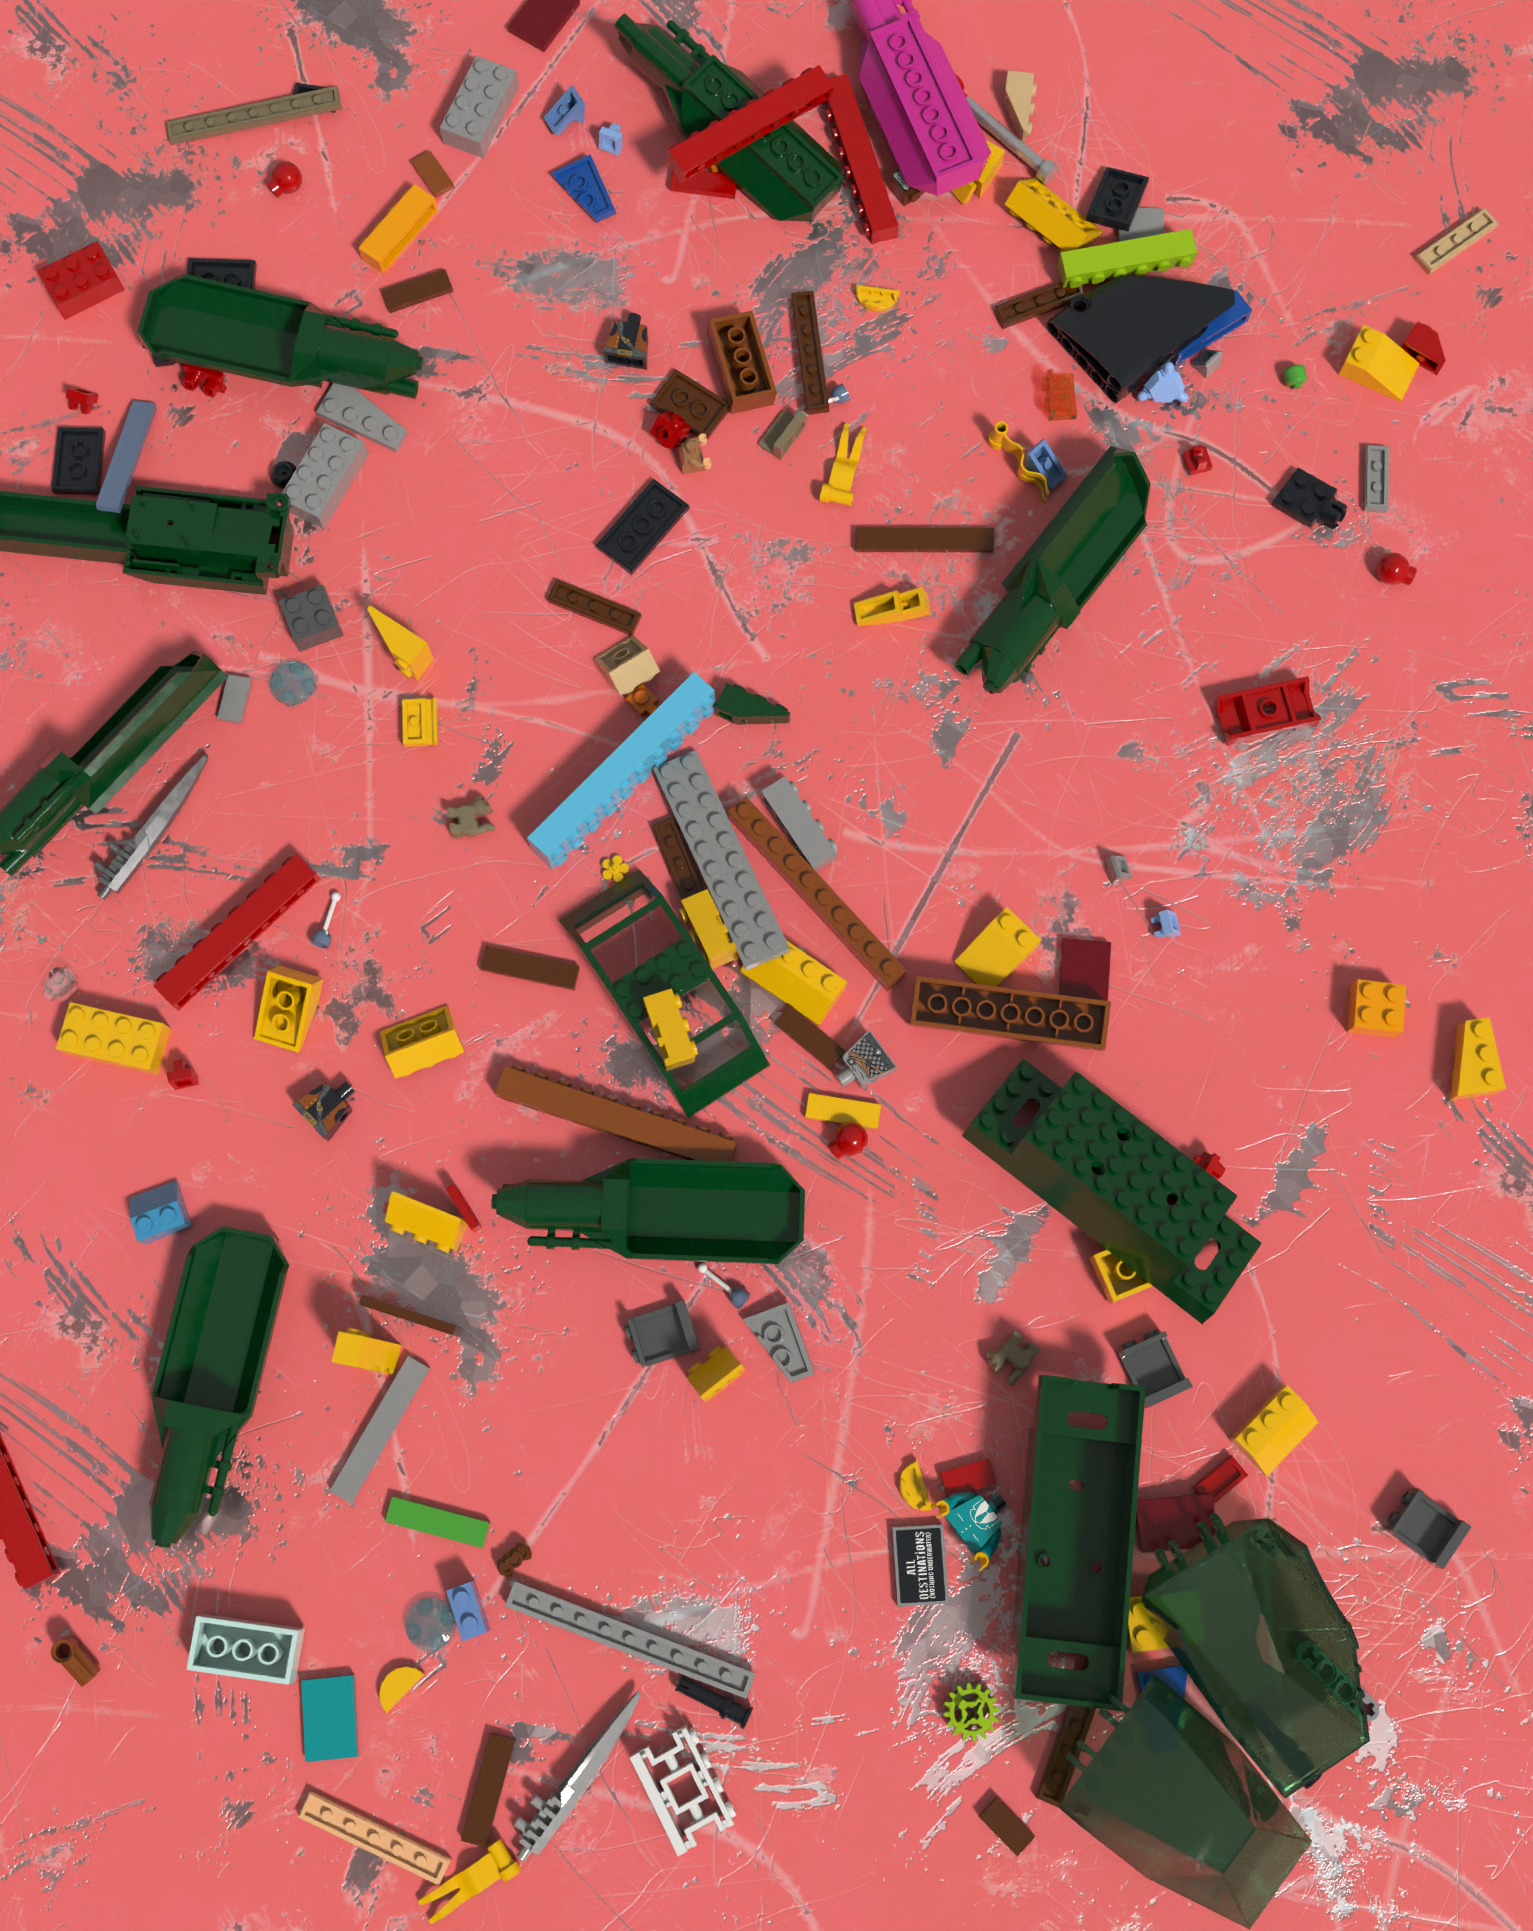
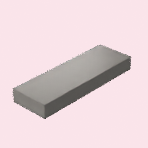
M1366 445L1364 448L1363 511L1386 513L1388 511L1389 446Z

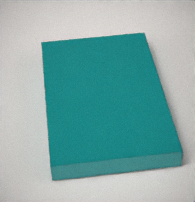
M355 1675L302 1680L305 1762L358 1757Z

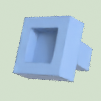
M612 123L609 128L602 126L599 131V149L617 156L620 155L623 148V134L619 132L621 125Z
M1167 909L1151 918L1152 924L1161 923L1162 925L1159 931L1154 932L1155 937L1173 938L1181 935L1176 912Z

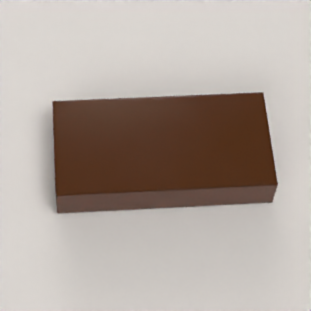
M997 1796L979 1815V1818L1017 1857L1035 1838V1835Z

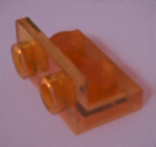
M1048 369L1046 377L1042 378V391H1046L1047 398H1044V412H1048L1049 421L1076 419L1077 410L1073 374L1053 375V370Z

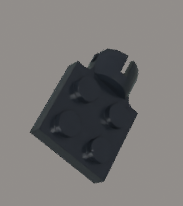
M1299 467L1272 501L1273 507L1310 528L1315 523H1321L1330 529H1335L1339 525L1337 522H1342L1347 512V505L1335 498L1338 489Z

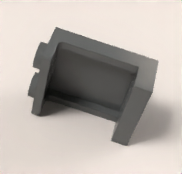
M685 1300L634 1318H628V1325L624 1326L628 1340L633 1339L636 1349L632 1350L635 1363H641L642 1368L700 1350Z
M1155 1329L1144 1335L1145 1340L1136 1343L1135 1339L1121 1345L1123 1350L1117 1352L1131 1384L1146 1387L1144 1408L1151 1407L1193 1387L1189 1378H1185L1167 1341L1166 1336L1168 1335L1166 1331L1159 1333Z
M1409 1489L1400 1500L1402 1505L1398 1511H1393L1386 1521L1388 1526L1385 1531L1435 1568L1444 1569L1472 1526L1463 1520L1456 1519L1425 1496L1421 1489Z

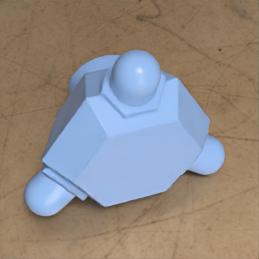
M1167 362L1163 367L1155 370L1154 374L1144 384L1143 390L1137 394V399L1139 401L1150 399L1153 402L1167 403L1177 399L1181 403H1185L1188 400V395L1184 392L1185 385L1179 372L1174 369V365L1171 362Z

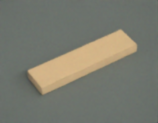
M1483 208L1417 254L1415 261L1430 275L1496 229L1499 223Z

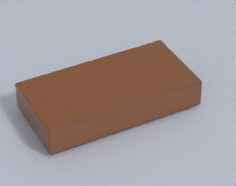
M431 151L411 161L413 167L435 198L454 188L453 182Z

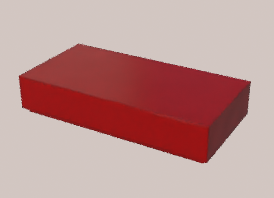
M455 1184L445 1188L469 1228L473 1232L481 1229L482 1225L459 1188Z
M1229 1455L1193 1485L1192 1488L1197 1494L1212 1493L1215 1504L1244 1480L1248 1474L1236 1459Z
M989 1458L940 1472L947 1497L952 1493L969 1492L996 1484Z

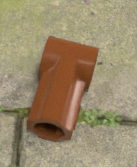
M73 1636L64 1637L56 1641L51 1647L52 1659L57 1663H61L81 1687L85 1686L101 1670L81 1648L79 1640ZM63 1643L68 1644L71 1648L69 1656H65L61 1652V1645Z

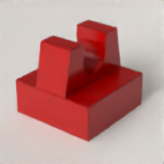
M78 387L67 388L66 397L69 398V409L77 410L80 403L82 405L81 413L90 414L93 404L97 403L99 394Z
M1194 446L1191 450L1184 451L1182 455L1189 476L1211 471L1213 467L1206 446Z
M183 1059L173 1061L174 1071L167 1072V1080L174 1090L199 1085L198 1075L188 1064H185Z

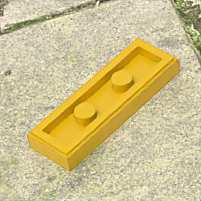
M809 1093L805 1118L838 1124L856 1122L864 1128L877 1130L881 1105Z

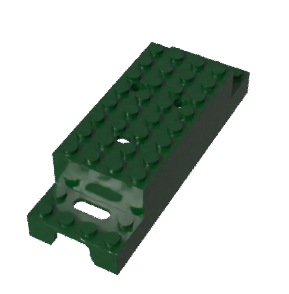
M1022 1059L962 1135V1137L1201 1324L1216 1312L1262 1244L1225 1215L1237 1198L1234 1192L1077 1071L1065 1086L1061 1088L1025 1059ZM1027 1101L1036 1102L1039 1107L1036 1115L1025 1128L1016 1127L1013 1122L1016 1114ZM1091 1168H1097L1099 1175L1095 1174ZM1167 1197H1170L1176 1203L1174 1205L1168 1204ZM1212 1240L1218 1244L1219 1251L1207 1269L1200 1270L1195 1265V1258L1206 1242Z
M1040 1375L1038 1378L1034 1428L1029 1430L1012 1638L1016 1640L1012 1696L1015 1699L1122 1711L1145 1386L1081 1381L1050 1375ZM1072 1411L1101 1414L1105 1416L1107 1425L1102 1430L1072 1427L1067 1422V1415ZM1070 1481H1081L1083 1489L1081 1491L1071 1490L1069 1488ZM1043 1556H1047L1050 1559V1564L1046 1567L1040 1563V1559ZM1094 1562H1098L1101 1565V1570L1097 1573L1091 1569ZM1052 1651L1083 1654L1088 1658V1666L1084 1670L1052 1667L1048 1664L1047 1657Z

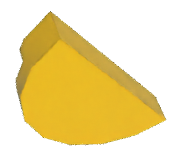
M856 285L855 287L856 298L864 308L874 312L885 311L891 308L897 302L900 295V290Z
M915 1460L908 1464L901 1473L899 1481L900 1493L905 1502L911 1507L922 1511L933 1510L930 1507V1499L918 1461Z
M405 1666L396 1668L386 1676L381 1684L379 1693L381 1705L386 1713L425 1674L423 1671L416 1667Z

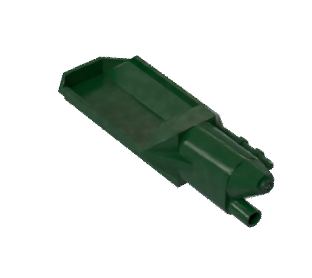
M623 14L616 21L614 28L618 31V39L630 56L631 62L666 94L680 133L686 139L696 131L701 132L707 129L708 125L713 121H721L731 111H738L744 108L750 100H758L765 94L742 71L723 64L714 54L710 56L701 43H696L689 36L690 33L685 28H680L673 20H669L666 25L676 35L674 38L661 26L635 23L627 14ZM680 43H684L692 52H687ZM794 120L714 164L770 218L778 221H811L840 192L845 178L841 174L838 161Z
M188 274L178 276L149 291L137 331L142 348L147 349L154 357L288 387L311 385L322 388L323 381L384 395H389L390 393L416 399L419 381L408 379L407 377L415 375L418 370L421 371L424 357L420 356L419 351L401 344L395 339H391L399 336V332L396 329L383 327L380 323L370 324L361 322L360 319L354 317L347 319L326 314L312 302Z
M1110 446L1002 582L1007 593L971 637L969 645L954 663L955 668L959 672L968 676L982 659L983 688L990 694L1001 693L1011 683H1016L1025 672L1027 673L1031 669L1032 662L1038 655H1042L1046 649V644L1060 627L1069 628L1080 614L1083 606L1147 526L1145 516L1151 483L1135 452Z
M193 651L174 666H159L72 757H67L62 751L53 747L37 763L40 766L38 770L0 808V855L7 854L0 861V867L13 877L32 856L35 858L84 806L96 815L228 676L204 653Z
M630 1158L582 1181L530 1179L517 1184H503L502 1188L498 1189L497 1194H492L491 1207L496 1209L497 1215L526 1229L548 1230L547 1237L530 1236L527 1239L528 1245L543 1246L546 1249H555V1247H571L572 1250L598 1248L610 1249L626 1259L778 1265L803 1244L805 1190L782 1165L774 1163ZM556 1230L573 1231L572 1237H556ZM581 1234L585 1235L588 1238H581Z
M222 1226L194 1244L187 1254L151 1395L163 1449L149 1503L151 1539L156 1540V1546L170 1548L171 1543L176 1544L201 1514L205 1494L212 1495L208 1514L212 1517L218 1514L221 1499L225 1497L227 1489H224L228 1471H231L233 1465L231 1458L236 1438L254 1413L289 1269V1263L278 1242L279 1239L273 1236ZM213 1467L218 1469L214 1486H209L208 1482Z

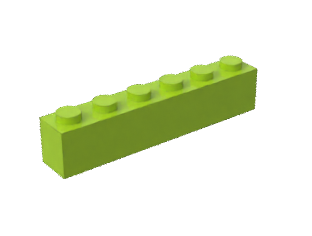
M1192 229L1060 252L1057 266L1063 288H1077L1082 284H1099L1104 280L1114 279L1118 276H1142L1148 272H1164L1174 267L1186 268L1194 263L1198 252Z

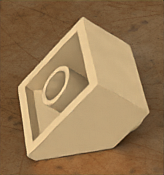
M634 635L594 658L612 688L620 696L632 692L636 686L642 682L650 681L660 672L649 649Z

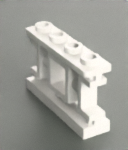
M687 1724L672 1732L677 1745L655 1757L650 1745L630 1756V1760L677 1856L684 1854L688 1849L697 1845L698 1842L693 1831L715 1820L721 1832L725 1828L734 1825L735 1820L733 1817L737 1815L730 1800L725 1802L721 1794L724 1788L718 1776L713 1778L709 1770L712 1764L707 1753L701 1754L697 1746L700 1740L695 1729H689ZM683 1736L700 1767L698 1771L693 1761L680 1768L674 1756L675 1753L685 1748L682 1740ZM646 1757H648L652 1766L663 1760L666 1761L671 1773L660 1779L664 1790H660L647 1764ZM690 1771L701 1794L679 1806L668 1782ZM709 1785L725 1817L724 1819H721L717 1810L704 1816L698 1803L709 1798V1793L705 1786ZM670 1806H672L676 1816L687 1809L690 1810L695 1822L684 1828L687 1840L684 1839L669 1808Z

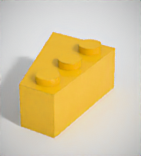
M708 889L681 900L682 908L679 909L684 922L689 921L692 927L689 930L690 936L694 943L699 942L702 949L700 952L712 970L737 959V948L727 933L728 929L723 924Z

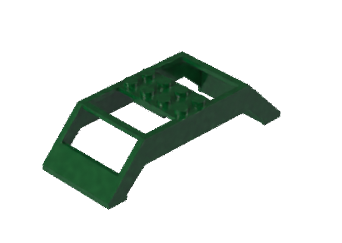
M640 869L559 919V922L581 951L658 1068L688 1119L770 1066L744 1016L664 896ZM649 891L654 896L655 900L587 943L580 936L581 933ZM661 906L682 939L612 983L591 949ZM710 979L732 1013L693 1037L690 1041L694 1040L695 1045H698L737 1020L751 1046L681 1091L670 1071H666L663 1059L639 1025L649 1018L643 997L672 988L673 994L678 993L681 998Z

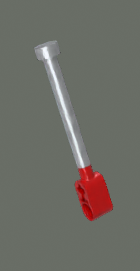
M956 75V78L962 90H964V84L962 80ZM964 93L977 122L1037 172L1036 178L1046 185L1051 182L1056 176L1059 166L1051 159L1045 161Z

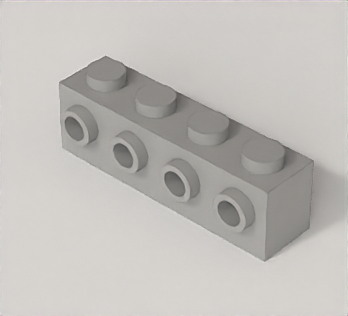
M784 776L761 790V799L796 851L817 872L836 860L838 848L831 838L827 839L824 835L825 829L819 819L814 820L810 814L812 809L807 801H802L797 795L799 790L793 781L789 782Z

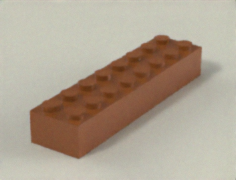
M916 976L909 1026L1104 1051L1106 1048L1111 1001Z

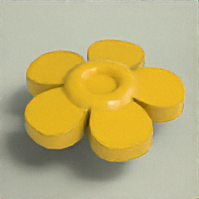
M615 855L612 859L613 863L610 859H605L602 862L603 868L606 869L602 875L606 880H610L613 877L615 882H620L623 880L622 874L629 872V866L626 863L622 864L623 859L621 856Z

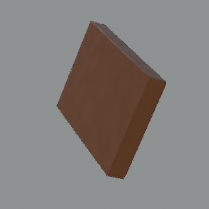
M677 369L650 403V407L659 413L672 411L674 414L682 416L685 422L691 426L689 432L697 437L704 433L707 440L729 412V405L726 400Z

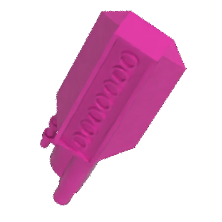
M847 0L863 37L859 83L905 184L939 196L978 180L991 154L990 148L942 45L924 31L919 20V12L917 9H914L911 3L912 0ZM899 4L903 6L906 11V13L903 15L900 14V11L897 7V5Z

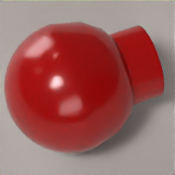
M280 162L272 170L271 179L266 182V185L278 198L283 193L291 194L297 191L302 184V174L295 164Z
M1399 553L1386 554L1377 564L1379 579L1389 585L1400 583L1410 585L1417 572V568L1410 566L1408 560Z
M845 1122L836 1130L834 1140L828 1143V1147L839 1160L845 1155L853 1156L861 1153L866 1148L868 1134L861 1124Z

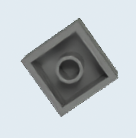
M324 585L279 601L293 640L300 652L344 636Z

